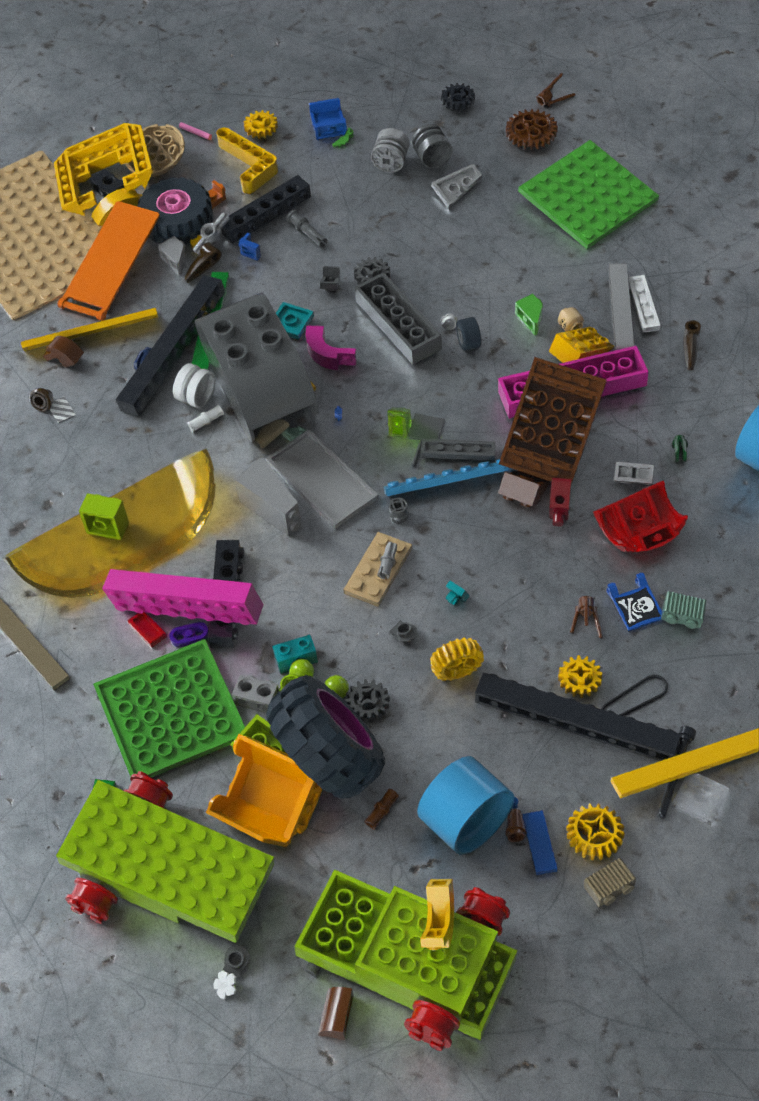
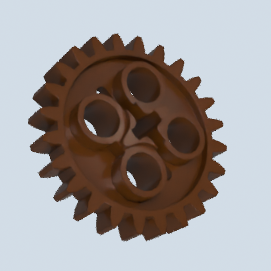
M525 109L524 113L518 111V115L513 114V118L509 117V121L506 122V137H509V141H512L513 145L518 144V148L524 146V149L530 147V150L533 147L539 149V146L545 148V144L550 145V141H554V137H557V121H554L555 118L551 117V114L545 115V111L539 113V109L536 112L533 109L530 112Z

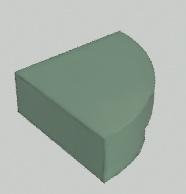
M299 426L298 428L288 427L281 434L289 441H293L307 430Z

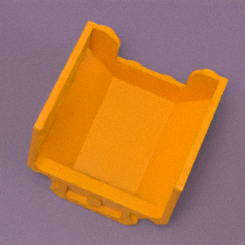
M238 734L233 744V751L235 755L242 757L237 766L233 781L229 785L227 795L218 794L211 798L206 813L261 842L287 847L294 835L297 833L302 834L306 830L322 788L309 778L287 753L251 737Z

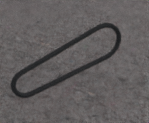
M649 675L605 703L601 709L604 710L606 706L650 678H659L664 682L665 689L661 694L619 714L624 716L662 697L668 690V683L662 676Z

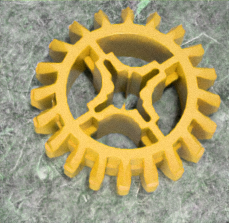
M463 637L460 640L456 638L455 641L442 644V647L437 648L430 658L432 672L442 681L448 679L452 681L471 675L472 672L477 671L478 667L482 666L484 661L483 650L479 643L472 638L466 639Z
M589 803L588 809L581 806L580 812L576 810L573 812V817H569V824L566 826V831L568 832L566 837L567 840H570V847H575L576 854L582 851L583 858L590 855V859L594 860L595 856H598L601 861L603 855L610 858L611 852H618V847H621L623 844L622 839H624L625 833L623 832L624 825L621 823L620 816L615 817V810L608 812L609 807L605 806L602 809L599 803L593 808L591 803ZM603 823H606L611 828L612 833L603 826ZM578 830L587 836V841L580 836Z

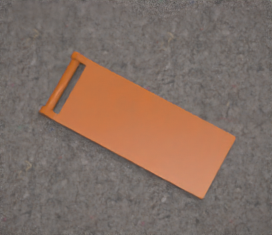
M116 201L65 294L59 299L58 307L77 311L104 321L108 309L158 221L160 214ZM70 298L102 309L96 311L68 302Z

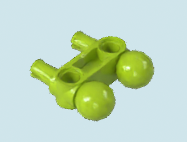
M306 659L295 660L290 666L289 674L282 678L278 692L295 678L304 675L313 677V665ZM334 675L325 681V685L342 699L347 696L349 684L345 678Z

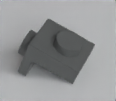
M324 266L320 289H325V291L329 292L337 290L340 284V267Z

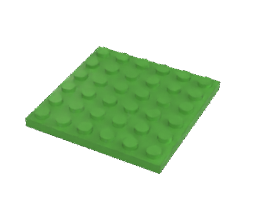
M591 140L518 188L520 194L586 249L599 242L659 199V195Z
M205 639L93 683L130 777L132 774L142 771L152 778L227 747L245 728Z

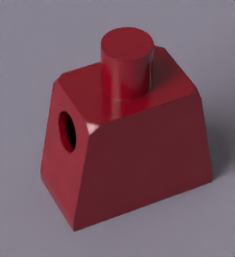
M552 478L549 518L553 519L552 524L554 526H563L564 520H568L571 479Z

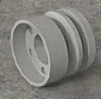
M386 128L378 133L371 153V161L375 167L381 171L391 173L397 172L402 168L410 146L406 134L395 128Z

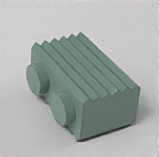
M668 591L664 599L661 620H665L669 624H683L690 629L701 628L707 600Z

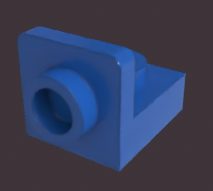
M247 233L239 241L240 253L243 256L258 261L261 258L260 245L252 242L251 234Z

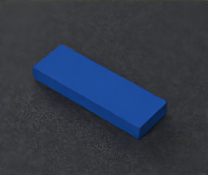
M543 810L522 814L536 875L557 872L558 868Z

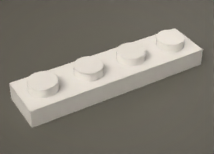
M645 275L628 277L629 290L642 332L660 330L661 325Z

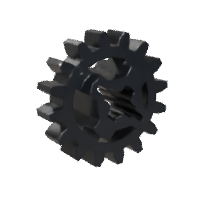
M456 83L455 86L450 84V87L446 86L441 94L442 105H446V109L451 108V111L454 109L460 111L461 108L466 110V107L470 108L475 100L474 89H470L469 85L465 87L464 83L461 85Z

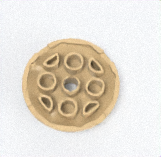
M154 124L143 128L153 169L151 177L163 175L173 169L182 158L185 149L184 138L176 127L169 124L165 126ZM133 160L125 163L132 173L136 172Z

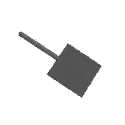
M415 413L407 438L420 440L411 464L412 467L416 464L422 446V439H439L445 419Z

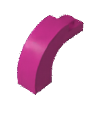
M306 326L307 350L310 357L317 364L332 370H338L339 365H356V348L331 347L325 343L324 326Z

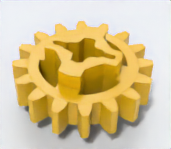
M261 110V113L255 111V114L249 113L250 117L246 116V120L243 121L244 131L247 132L248 136L252 135V138L258 136V139H260L261 137L266 138L267 135L272 136V132L276 133L278 128L277 117L274 116V113L270 114V111L264 113Z
M578 655L577 660L569 657V663L564 661L563 667H559L558 681H560V688L565 687L566 694L571 691L572 697L579 694L580 698H583L585 693L590 697L591 691L597 692L598 686H601L603 674L600 672V665L595 666V660L589 662L588 656L583 660Z

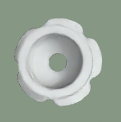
M446 314L440 320L441 326L446 330H453L456 327L457 317L453 314Z

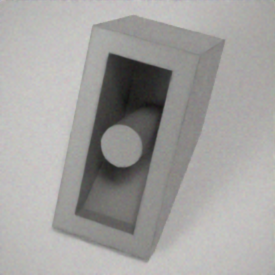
M173 236L158 245L160 257L178 275H181L186 259V246L183 241H179Z

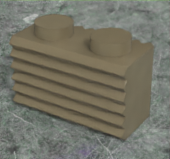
M618 858L603 869L585 878L584 888L598 907L604 904L609 906L615 902L618 895L622 893L627 895L635 888L636 877L623 860Z

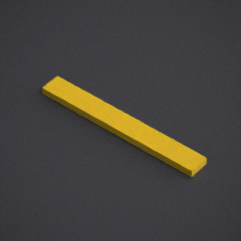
M151 308L21 341V346L24 351L49 345L56 336H64L71 340L158 317L156 308Z
M759 728L612 777L610 782L621 799L759 752Z

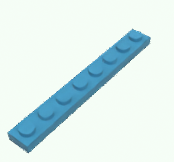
M497 459L496 463L481 462L477 467L463 466L460 467L459 471L454 472L453 469L444 470L440 475L430 473L424 475V478L421 479L411 477L402 483L392 481L383 488L385 495L391 496L513 469L499 465L500 459Z

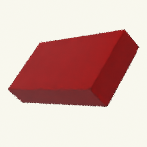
M145 612L137 613L127 620L128 624L151 648L167 637L166 632Z

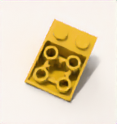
M585 327L556 333L549 352L564 363L607 353L614 348V345L607 338L597 333L595 328Z

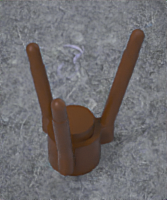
M560 73L547 88L536 96L539 105L545 106L547 104V106H551L554 103L575 96V93L552 100L553 95L550 91L553 89V85L563 76V73Z
M582 596L578 600V606H575L570 633H574L579 613L584 616L585 626L589 625V616L593 614L598 636L601 639L603 635L597 607L594 606V599L590 596Z

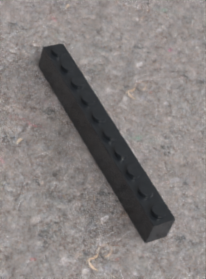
M206 275L201 278L115 399L120 411L139 416L142 410L145 409L146 404L154 396L156 390L163 383L165 377L172 370L174 364L181 357L195 334L198 333L195 320L210 314L220 298L223 297L225 289L221 279Z
M483 672L475 691V703L658 761L674 757L679 746L681 734L676 733L672 729L656 727L652 723L637 721L630 716H621L611 710L605 711L596 708L592 704H583L572 698L557 696L553 692L541 691L534 686H525L515 680H506L495 674Z

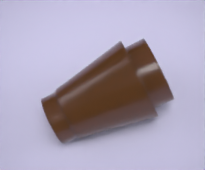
M511 809L508 815L505 835L511 842H520L525 838L526 828L521 810Z

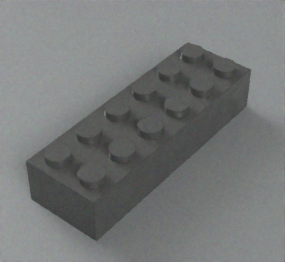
M384 272L355 287L356 302L412 365L442 350L441 334Z

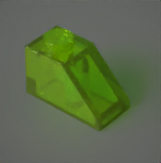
M396 407L388 409L389 435L407 438L411 424V410Z

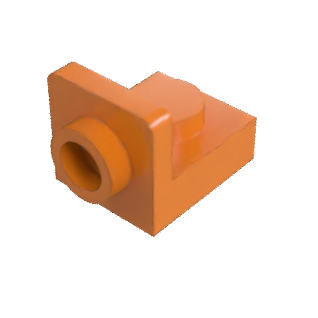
M215 180L211 182L212 189L208 191L212 209L226 200L225 187Z

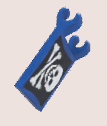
M644 573L636 574L635 582L639 588L620 595L614 582L607 585V593L613 600L628 632L661 620L662 611L648 586Z

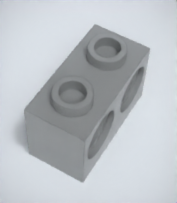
M616 462L615 483L647 486L653 484L654 465Z
M240 675L232 692V699L237 706L266 713L271 699L278 693V684L270 680H259L251 675Z

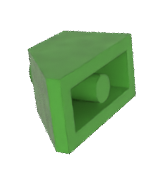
M531 294L515 302V314L534 335H537L542 319L543 303L534 294Z

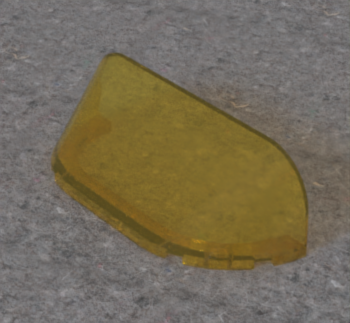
M207 449L191 453L110 497L123 501L129 520L122 540L86 534L81 516L78 514L3 556L2 559L25 582L51 595L76 598L104 592L102 588L110 569L141 572L187 545L194 539L200 528L205 525L213 507L216 488L213 474L214 467Z

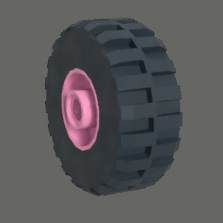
M173 177L167 180H160L158 183L152 184L149 189H146L138 201L137 207L160 214L148 237L155 243L161 244L175 236L179 241L181 240L187 245L191 239L193 240L197 238V235H201V229L205 224L212 223L213 209L209 193L201 184L196 183L192 179Z

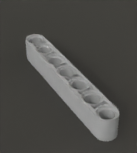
M627 263L609 264L615 350L634 346Z

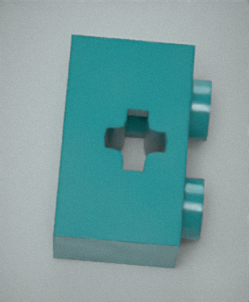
M310 634L272 646L280 674L289 672L291 664L298 659H306L311 664L318 663L316 649Z

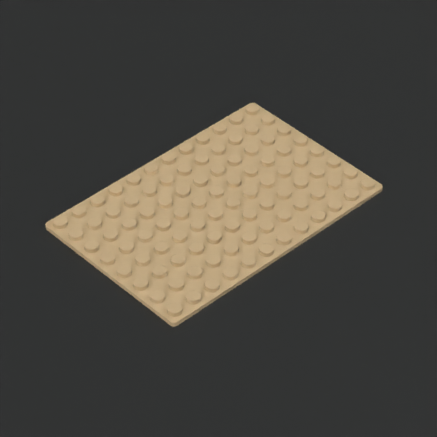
M43 151L35 152L0 169V304L12 320H16L65 294L102 228L91 217L93 212L90 209L84 210L85 216L62 209L54 164Z

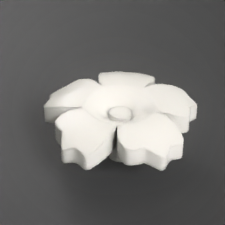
M224 970L218 973V978L214 982V989H218L217 994L220 998L226 999L227 996L236 994L237 988L233 985L236 984L237 976L234 973L229 974Z

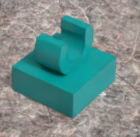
M451 580L447 583L446 588L450 592L445 599L454 606L459 598L466 602L470 596L467 591Z

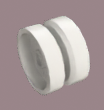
M187 363L181 368L175 378L173 385L174 398L183 403H188L195 408L204 407L213 394L216 382L215 374L209 370L201 369L192 363Z

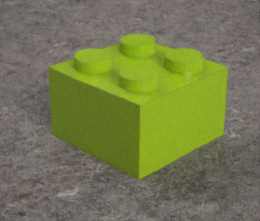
M86 494L79 509L86 534L122 540L129 524L123 501L115 497L110 498L99 494Z

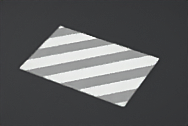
M65 397L53 401L50 411L58 423L76 415Z

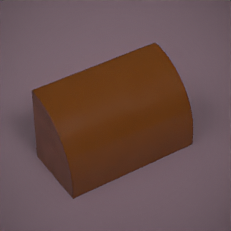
M332 987L327 990L318 1036L345 1040L354 997L352 988Z

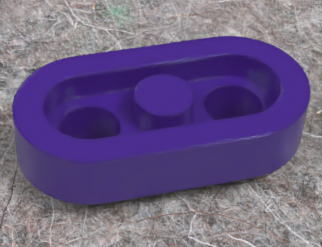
M196 622L172 629L169 638L173 646L185 647L203 639L207 640L209 630L205 623Z

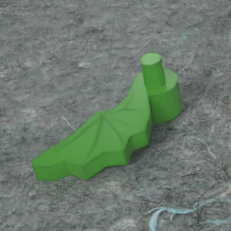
M348 128L346 134L332 144L333 147L346 145L349 142V138L354 136L353 130Z

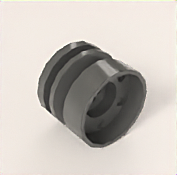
M424 125L412 136L411 145L425 167H440L451 158L453 147L438 125Z

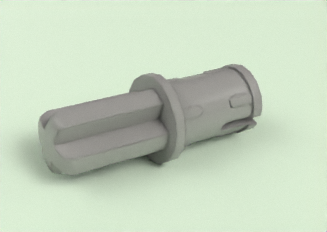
M388 542L384 555L380 558L381 565L377 575L381 579H385V577L389 579L391 568L395 564L396 543Z

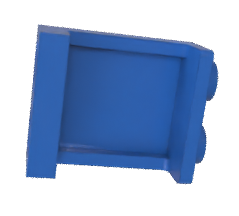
M340 98L309 103L310 117L316 140L346 134L347 125L341 110Z

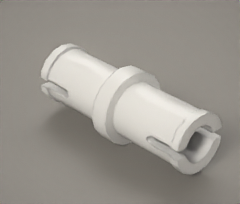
M216 405V407L207 412L203 411L200 413V416L187 422L191 431L195 432L204 425H210L211 421L224 415L223 410L219 405Z

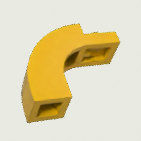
M125 188L116 190L98 203L91 217L98 226H103L116 201L138 206V201L142 194H138L135 189L126 191Z
M430 879L426 886L427 924L420 942L421 948L426 947L429 950H439L441 948H449L452 941L454 927L453 879Z

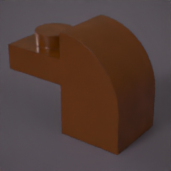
M56 336L46 347L43 357L47 361L57 358L67 368L75 365L84 352L72 340L64 336Z

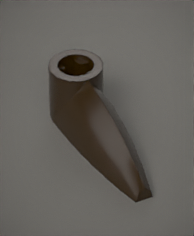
M210 243L203 244L200 248V254L190 265L184 280L189 283L219 262L222 252Z
M695 320L686 322L683 336L684 356L688 370H694L699 349L701 324Z

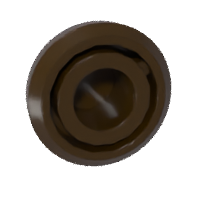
M37 388L30 392L29 401L37 411L46 412L53 404V394L48 389Z

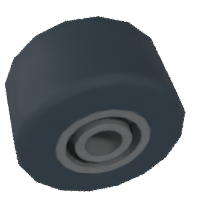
M475 317L457 320L456 332L462 350L467 351L480 348L482 343L481 332Z

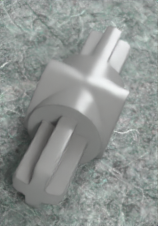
M221 213L214 223H207L202 227L200 235L202 238L193 248L196 254H200V248L203 244L210 243L212 245L220 241L221 229L230 219L227 214Z

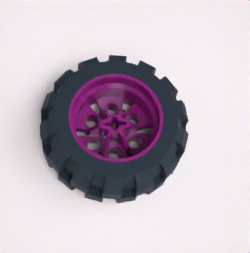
M304 675L291 680L271 699L266 712V718L271 725V731L289 757L322 789L328 793L331 792L335 797L348 799L359 795L381 775L385 765V757L383 756L384 752L380 744L357 713L323 682L314 679L312 676Z

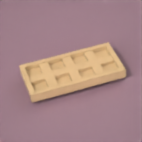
M377 532L343 589L344 594L379 607L410 554L412 544ZM388 542L396 543L395 564L391 568L389 579H386V577L381 579L377 575L381 565L380 558L384 555Z

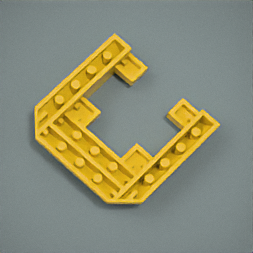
M123 123L64 150L54 162L63 210L85 216L84 210L97 205L93 190L81 195L79 183L86 182L91 178V174L119 162L122 165L133 160L136 172L122 177L126 191L134 190L141 185L145 190L153 169L141 125Z

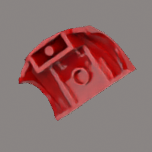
M664 480L593 511L604 535L622 552H644L661 547L680 534L688 519V515L678 513L672 506L665 489Z

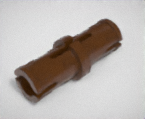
M389 788L382 799L375 803L374 809L364 821L369 828L375 830L384 816L390 813L391 806L399 798L397 792Z

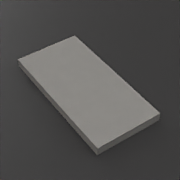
M307 430L266 458L268 465L334 529H337L379 499L378 494L310 430Z

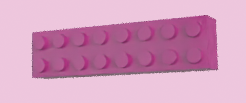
M637 346L559 364L606 379L601 397L647 386L649 372ZM530 371L498 378V393L509 419L515 416Z
M110 569L102 588L115 608L122 612L127 610L136 613L145 612L154 615H169L171 617L181 616L189 619L200 618L207 621L218 620L225 623L236 622L243 625H257L264 606L252 583Z

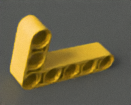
M223 127L217 130L219 147L251 166L240 175L242 191L245 194L254 193L278 173L275 155L229 128Z

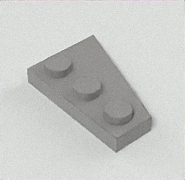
M471 164L432 182L431 187L449 210L481 180L482 174L474 164Z

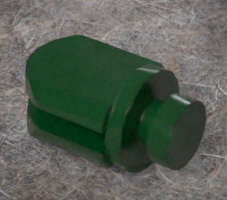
M676 435L671 443L674 449L675 462H679V450L682 452V462H686L688 441L684 435Z

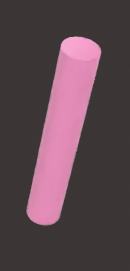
M182 122L179 124L180 129L207 140L212 139V134Z

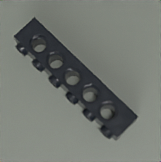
M299 175L293 177L230 214V219L221 229V234L232 244L237 242L247 233L254 232L311 197L310 185Z
M216 540L213 579L242 582L239 578L240 574H243L241 559H244V547H241L239 540ZM209 621L208 640L210 647L234 648L235 640H238L236 622Z

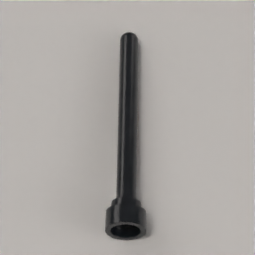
M689 726L680 727L679 734H681L676 756L686 753L688 744L694 741L696 736L694 728ZM677 779L668 782L658 811L659 818L666 817Z

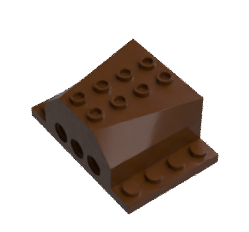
M534 357L499 465L552 482V478L571 479L572 485L607 380Z

